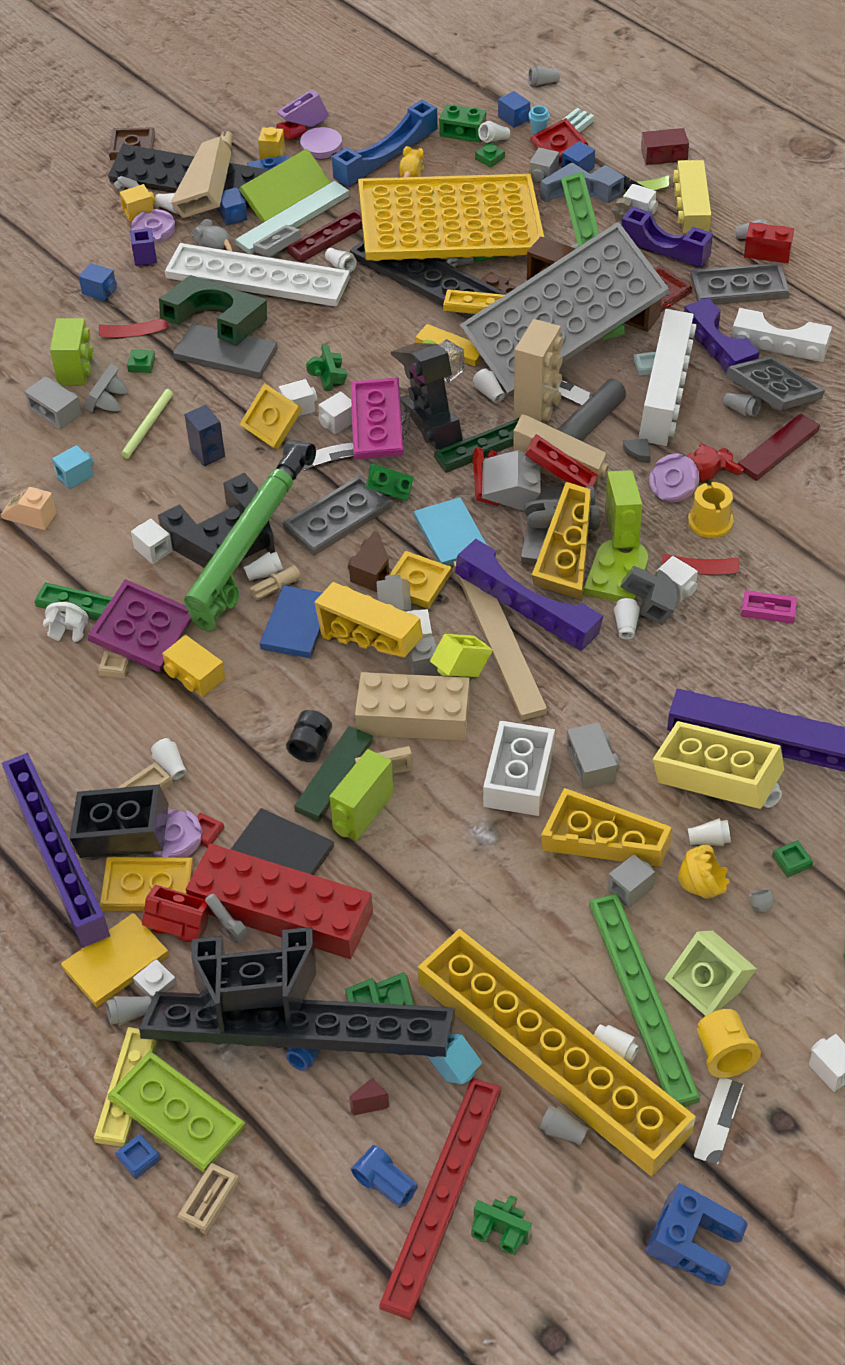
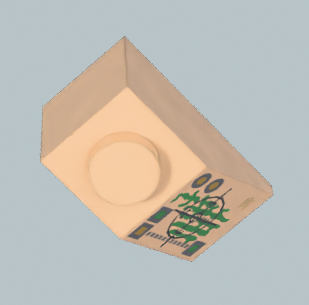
M28 487L10 500L0 516L2 519L46 530L57 512L51 492Z

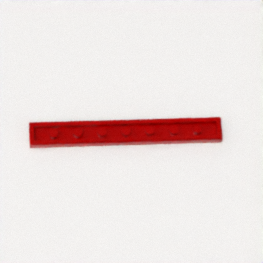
M476 1078L470 1080L380 1301V1310L411 1321L498 1102L501 1086Z

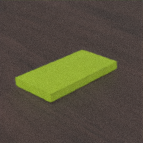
M307 148L242 185L239 190L260 221L264 223L331 182Z
M150 1050L108 1094V1100L203 1173H205L210 1163H214L245 1128L243 1120Z

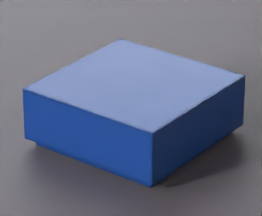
M141 1133L115 1152L116 1158L135 1180L161 1160L160 1155Z

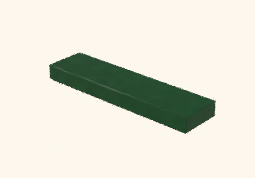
M519 418L434 452V459L444 472L447 473L472 463L476 447L483 449L484 458L488 456L491 450L499 452L514 446V429Z
M348 726L294 805L295 812L320 822L330 807V795L353 768L355 758L361 757L373 742V735Z

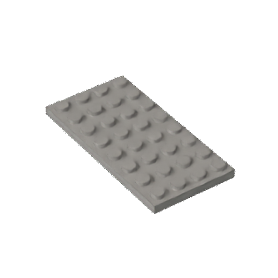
M617 222L460 324V326L510 397L514 394L515 348L533 319L561 326L563 345L560 355L563 356V363L669 294L670 291L621 224Z

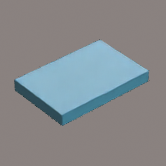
M461 497L414 511V518L439 563L452 566L453 562L457 561V555L475 539L486 544Z

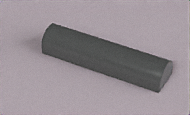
M608 379L557 430L583 441L626 398V390L622 383L616 379Z

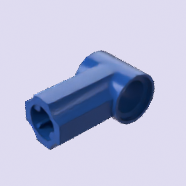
M372 1145L350 1169L353 1176L368 1189L374 1187L399 1209L409 1203L418 1189L417 1183L394 1166L389 1155L376 1145Z

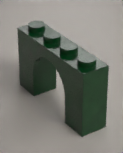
M189 275L159 298L160 319L180 325L191 315L202 310L215 309L225 311L217 317V335L219 339L236 345L267 321L266 299Z

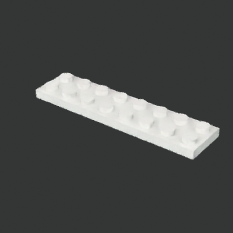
M183 243L179 244L165 270V276L168 279L183 281L189 275L235 290L337 307L350 279V271Z

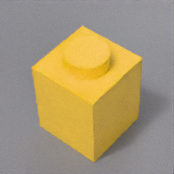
M262 127L258 139L260 160L268 157L284 156L285 142L283 129Z
M144 184L119 192L122 210L129 221H133L141 212L146 211L147 214L152 213V210H154L153 205L156 204L154 195L151 191L148 192Z

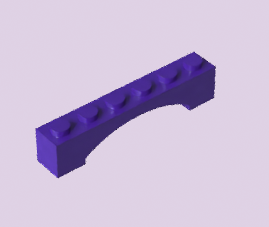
M478 539L472 541L457 555L455 567L457 575L516 610L524 617L537 623L545 630L563 639L569 645L582 651L599 634L603 615L583 603L580 605L561 603L543 597L524 587L502 568L496 559L497 551Z

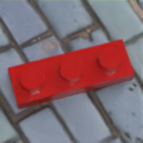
M535 434L525 452L527 457L565 482L581 487L594 486L597 478L596 473Z

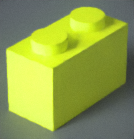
M444 634L430 662L438 667L437 671L445 677H479L493 649L475 636Z

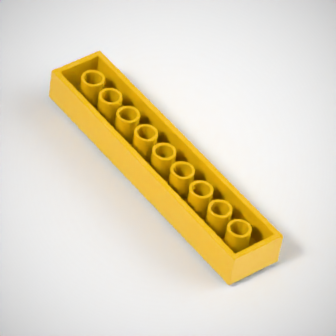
M460 928L418 966V981L421 988L444 1007L455 1008V1016L651 1177L693 1134L696 1117L694 1114Z

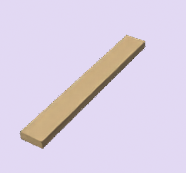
M456 561L453 562L454 570L456 567ZM457 575L486 643L493 649L491 654L521 721L546 715V704L498 599L483 592L477 586Z

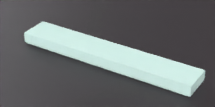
M333 181L235 239L236 246L247 254L252 255L255 253L254 243L285 225L294 228L301 226L348 198L349 190Z

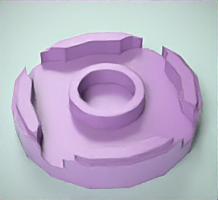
M326 127L308 130L300 139L301 151L308 148L314 159L330 158L333 153L336 152L337 154L342 148L341 135L338 131Z
M154 209L152 213L147 214L146 211L141 212L132 221V230L152 228L154 243L167 240L176 230L173 216L164 210Z
M678 453L659 459L655 464L656 467L653 471L651 470L649 475V485L653 493L662 501L669 503L681 502L690 497L699 483V471L696 464L689 457Z
M177 809L168 810L163 851L151 853L155 857L186 858L191 855L200 845L201 835L203 834L198 818L184 810L185 812H178Z

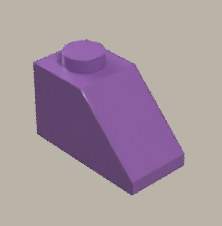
M312 89L277 111L278 115L286 121L309 127L318 126L324 122V119L329 117L320 95Z

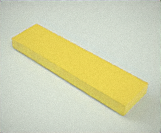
M128 1027L108 1094L149 1050L153 1053L155 1052L158 1041L141 1039L138 1028ZM107 1094L94 1140L95 1143L123 1147L128 1142L134 1119L108 1100Z

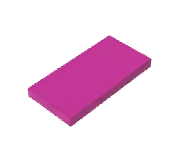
M399 377L351 381L354 460L404 456Z

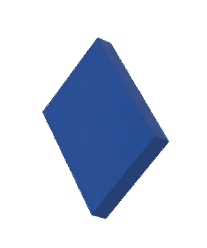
M283 585L261 638L260 649L311 658L321 634L314 602L323 592Z

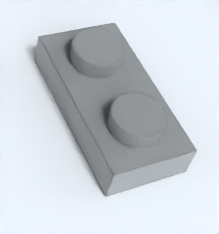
M289 225L281 227L254 243L255 253L265 257L275 256L278 251L302 238L300 229Z

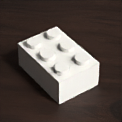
M506 721L499 722L483 786V807L539 816L554 752L555 729Z

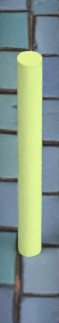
M166 389L121 452L122 457L125 459L130 458L172 398L173 392Z

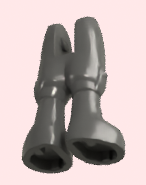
M588 486L585 488L591 489L589 529H597L600 526L599 507L597 504L595 505L594 487ZM539 499L527 502L524 506V512L527 516L528 527L548 529L559 499Z

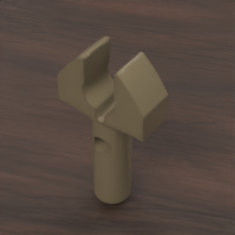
M628 198L616 200L612 213L618 220L622 221L624 215L631 208L632 200Z

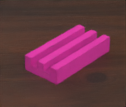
M745 590L741 616L794 624L797 597Z

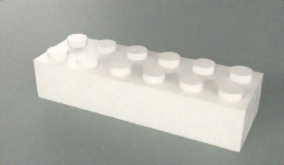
M665 309L638 438L648 439V443L667 446L669 436L674 437L676 423L672 422V420H677L680 405L677 404L681 403L693 340L689 338H694L696 324H692L694 315L692 313Z

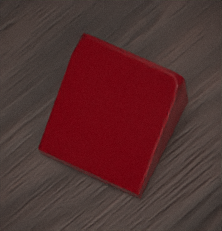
M373 1078L349 1096L350 1109L353 1115L379 1111L389 1107L388 1093Z

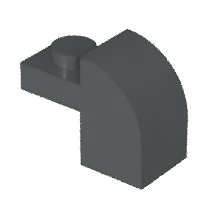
M633 566L622 579L621 588L643 598L639 614L663 625L674 612L678 598L677 588L672 579L660 569L655 575H652L636 566Z

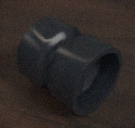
M302 711L286 743V749L289 754L300 761H317L325 746L324 743L332 730V722L318 711Z

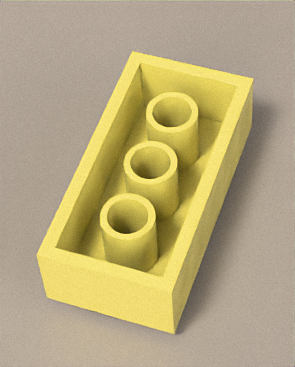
M677 721L653 758L658 783L758 809L762 808L784 771L780 745Z

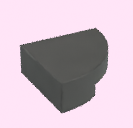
M648 439L623 440V449L626 454L638 458L640 462H650Z

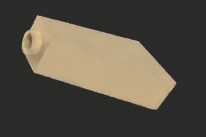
M221 136L202 142L172 198L171 204L182 218L220 207L231 157V151Z
M521 415L514 429V451L526 452L531 439L537 434L596 473L595 487H598L601 478H606L609 464L606 463V452L527 415ZM541 466V473L555 476Z

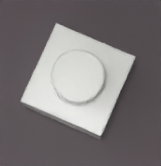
M154 960L133 977L135 985L147 996L149 995L151 1000L156 991L167 992L177 984L176 978L157 960Z

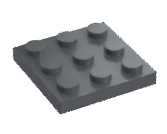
M772 356L730 366L726 372V376L731 378L734 384L748 389L754 397L765 400L770 404L771 408L778 411L822 399L825 392L823 388Z

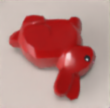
M701 443L694 453L687 455L698 468L699 482L713 479L717 472L721 470H727L735 475H741L744 471L741 465L733 462V454L726 448L717 451Z

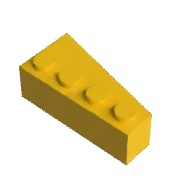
M568 482L565 483L532 573L534 586L582 600L591 489Z
M332 582L314 602L322 639L330 640L332 637H336L339 643L348 644L350 641L357 642L361 648L367 649L369 646H375L378 652L405 658L423 637L421 620L416 615L404 612L390 604H385L373 599L369 595L361 594L335 582Z
M564 788L541 834L542 849L548 852L620 862L626 861L635 854L640 860L648 862L651 866L661 867L671 845L672 827Z

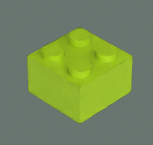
M56 318L50 353L56 380L61 386L86 385L87 376H91L90 360H94V347L90 346L91 332L90 328H86L84 318Z

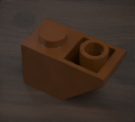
M376 531L363 541L356 556L350 558L347 567L350 574V582L377 592V581L385 580V576L389 575V558L379 532Z

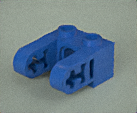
M679 1183L665 1201L645 1253L673 1268L678 1266L710 1284L723 1286L726 1283L731 1266L722 1258L693 1243L692 1239L699 1225L723 1239L731 1242H741L748 1223L736 1213Z

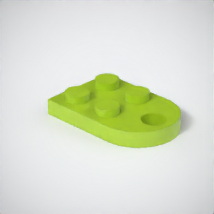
M611 539L604 542L596 553L584 587V595L615 602L624 598L636 601L637 595L620 586L622 579L633 566L646 571L648 553L645 547L639 543V547L614 548ZM629 549L631 552L623 553L619 550Z

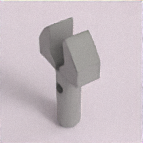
M210 894L206 897L205 902L223 924L220 928L221 931L233 943L238 941L240 944L248 936L245 926L241 921L234 920L215 894Z

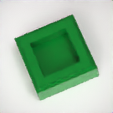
M798 840L773 850L772 857L787 878L812 868L813 860Z

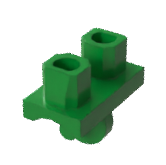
M322 344L321 356H313L307 362L306 370L308 374L321 378L325 391H331L333 384L344 385L347 372L346 369L340 368L342 364L341 353H332L329 345Z
M370 464L369 475L364 488L408 501L414 477Z
M510 1195L506 1203L495 1199L492 1206L477 1200L474 1206L471 1236L479 1241L488 1242L492 1231H496L503 1235L499 1242V1248L511 1255H516L523 1244H529L532 1234H530L532 1223L523 1220L525 1211L516 1208L517 1197Z

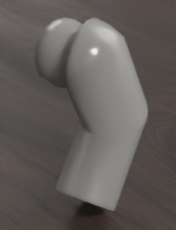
M124 176L118 177V180L114 183V186L119 191H124L126 187L130 189L139 186L137 181Z
M448 257L444 259V262L458 267L474 263V258Z

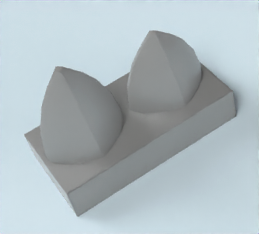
M112 364L108 366L89 393L84 406L86 410L92 413L98 407L108 411H121V407L116 399L108 393H128L124 382L116 376L118 367Z

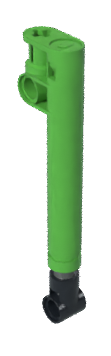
M292 439L286 442L283 458L276 469L271 471L184 597V603L193 623L200 629L208 632L213 631L216 627L215 620L217 617L223 614L226 608H234L237 604L239 589L233 577V572L292 487L293 480L296 479L305 465L310 466L313 464L316 457V447L314 444Z

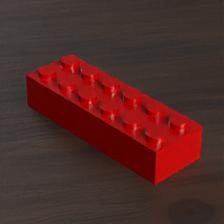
M211 843L185 889L186 894L206 899L210 894H215L234 920L241 921L244 926L281 938L282 930L312 927L316 949L350 960L373 913L372 894L370 892ZM210 909L209 915L217 917Z

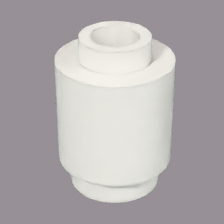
M600 1024L594 1036L624 1060L632 1063L639 1049V1046L635 1044L636 1037L610 1025L605 1027Z

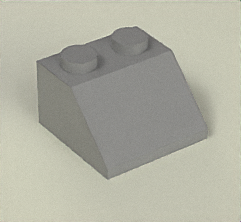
M519 450L486 458L483 461L482 498L524 511L525 504L536 500L540 495L541 465L532 461L525 455V452Z

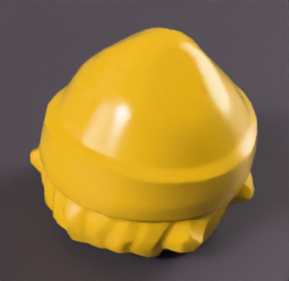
M701 845L687 851L678 871V881L681 887L691 894L705 899L714 898L727 891L729 879H726L728 869L718 864L714 850L710 845Z

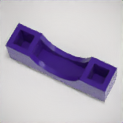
M633 206L622 218L621 226L636 246L700 268L711 255L713 233L696 227H692L684 235L667 233L658 226L651 212Z
M709 297L684 306V312L694 314L692 324H696L694 337L697 342L703 345L709 355L721 365L725 372H727L730 366L759 359L760 352L747 338H731L718 331L721 310Z

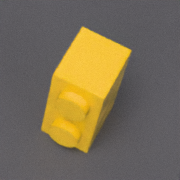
M184 635L162 653L166 673L172 678L176 677L189 691H195L201 697H204L225 679L223 661L187 635Z

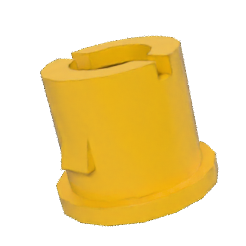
M711 482V486H707V483H704L696 489L693 507L688 515V525L698 536L719 538L731 531L734 523L732 515L733 494L727 486Z
M732 1009L717 1010L706 1015L698 1023L699 1028H696V1033L707 1055L706 1067L712 1076L717 1078L738 1076L751 1069L760 1059L761 1049L755 1040L750 1039L737 1011Z

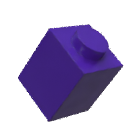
M152 228L130 230L135 266L157 263Z

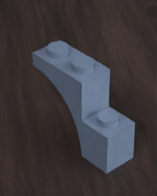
M570 163L541 180L540 199L547 203L555 198L565 196L561 178L583 171L589 196L610 203L623 195L624 176L607 165L590 174L574 163Z

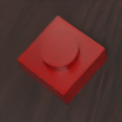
M290 121L277 123L276 129H283L284 137L289 140H295L306 132L305 126Z

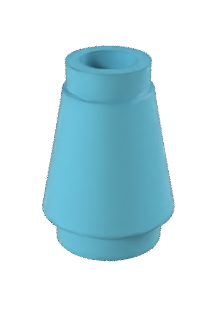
M534 106L529 112L532 135L547 128L550 114L545 106Z

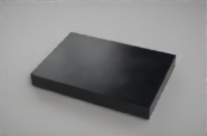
M260 808L231 847V850L315 875L334 848V841Z

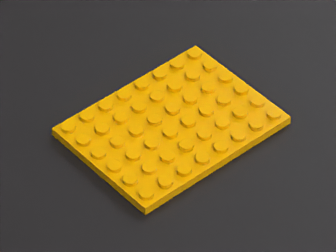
M531 174L358 179L366 260H423L426 258L447 259L448 257L470 258L479 256L513 257L516 255H527V251L539 237H544Z

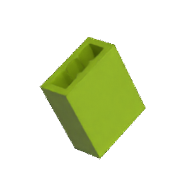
M633 470L607 471L605 517L613 547H639L642 501Z
M367 749L330 795L333 829L340 836L349 837L357 841L393 796L392 760Z

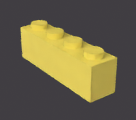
M704 160L678 161L677 170H673L674 194L677 197L676 210H680L678 211V224H682L683 233H688L692 227L710 232L711 209Z

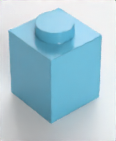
M77 445L52 458L56 476L68 489L94 476L92 457L88 452H83Z
M451 1033L446 1057L427 1056L443 1079L450 1083L463 1084L474 1077L475 1070L482 1064V1061L462 1034Z

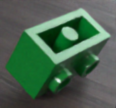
M446 104L439 118V137L480 143L481 139L478 130L480 125L486 122V110Z

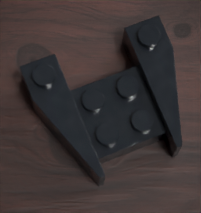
M414 343L391 351V355L404 365L405 374L411 386L408 388L409 395L400 397V402L422 433L426 443H430L438 450L462 441L460 420L449 410L444 381L445 377L452 375L448 352L438 344Z
M245 472L223 483L226 504L229 506V509L199 524L195 523L180 504L158 514L159 524L170 534L172 549L203 568L206 567L258 492V487ZM269 521L243 559L263 549H266L270 554L275 552L273 532Z
M312 927L282 930V948L225 954L222 936L192 939L191 959L196 987L220 1033H225V1012L273 1008L276 1006H284L287 1026H292L316 976V954Z

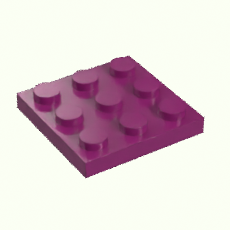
M125 579L88 634V641L160 673L165 665L162 653L181 639L192 619L185 605Z

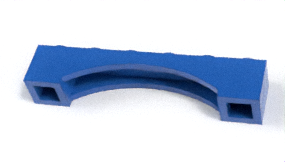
M422 99L407 108L408 112L401 122L379 142L357 151L346 147L333 155V178L349 187L357 182L358 179L363 178L403 152L406 146L411 147L437 130V107Z

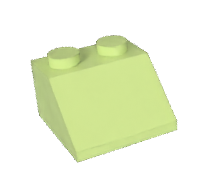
M713 930L696 932L664 979L706 1016L722 1009L736 997L757 968Z

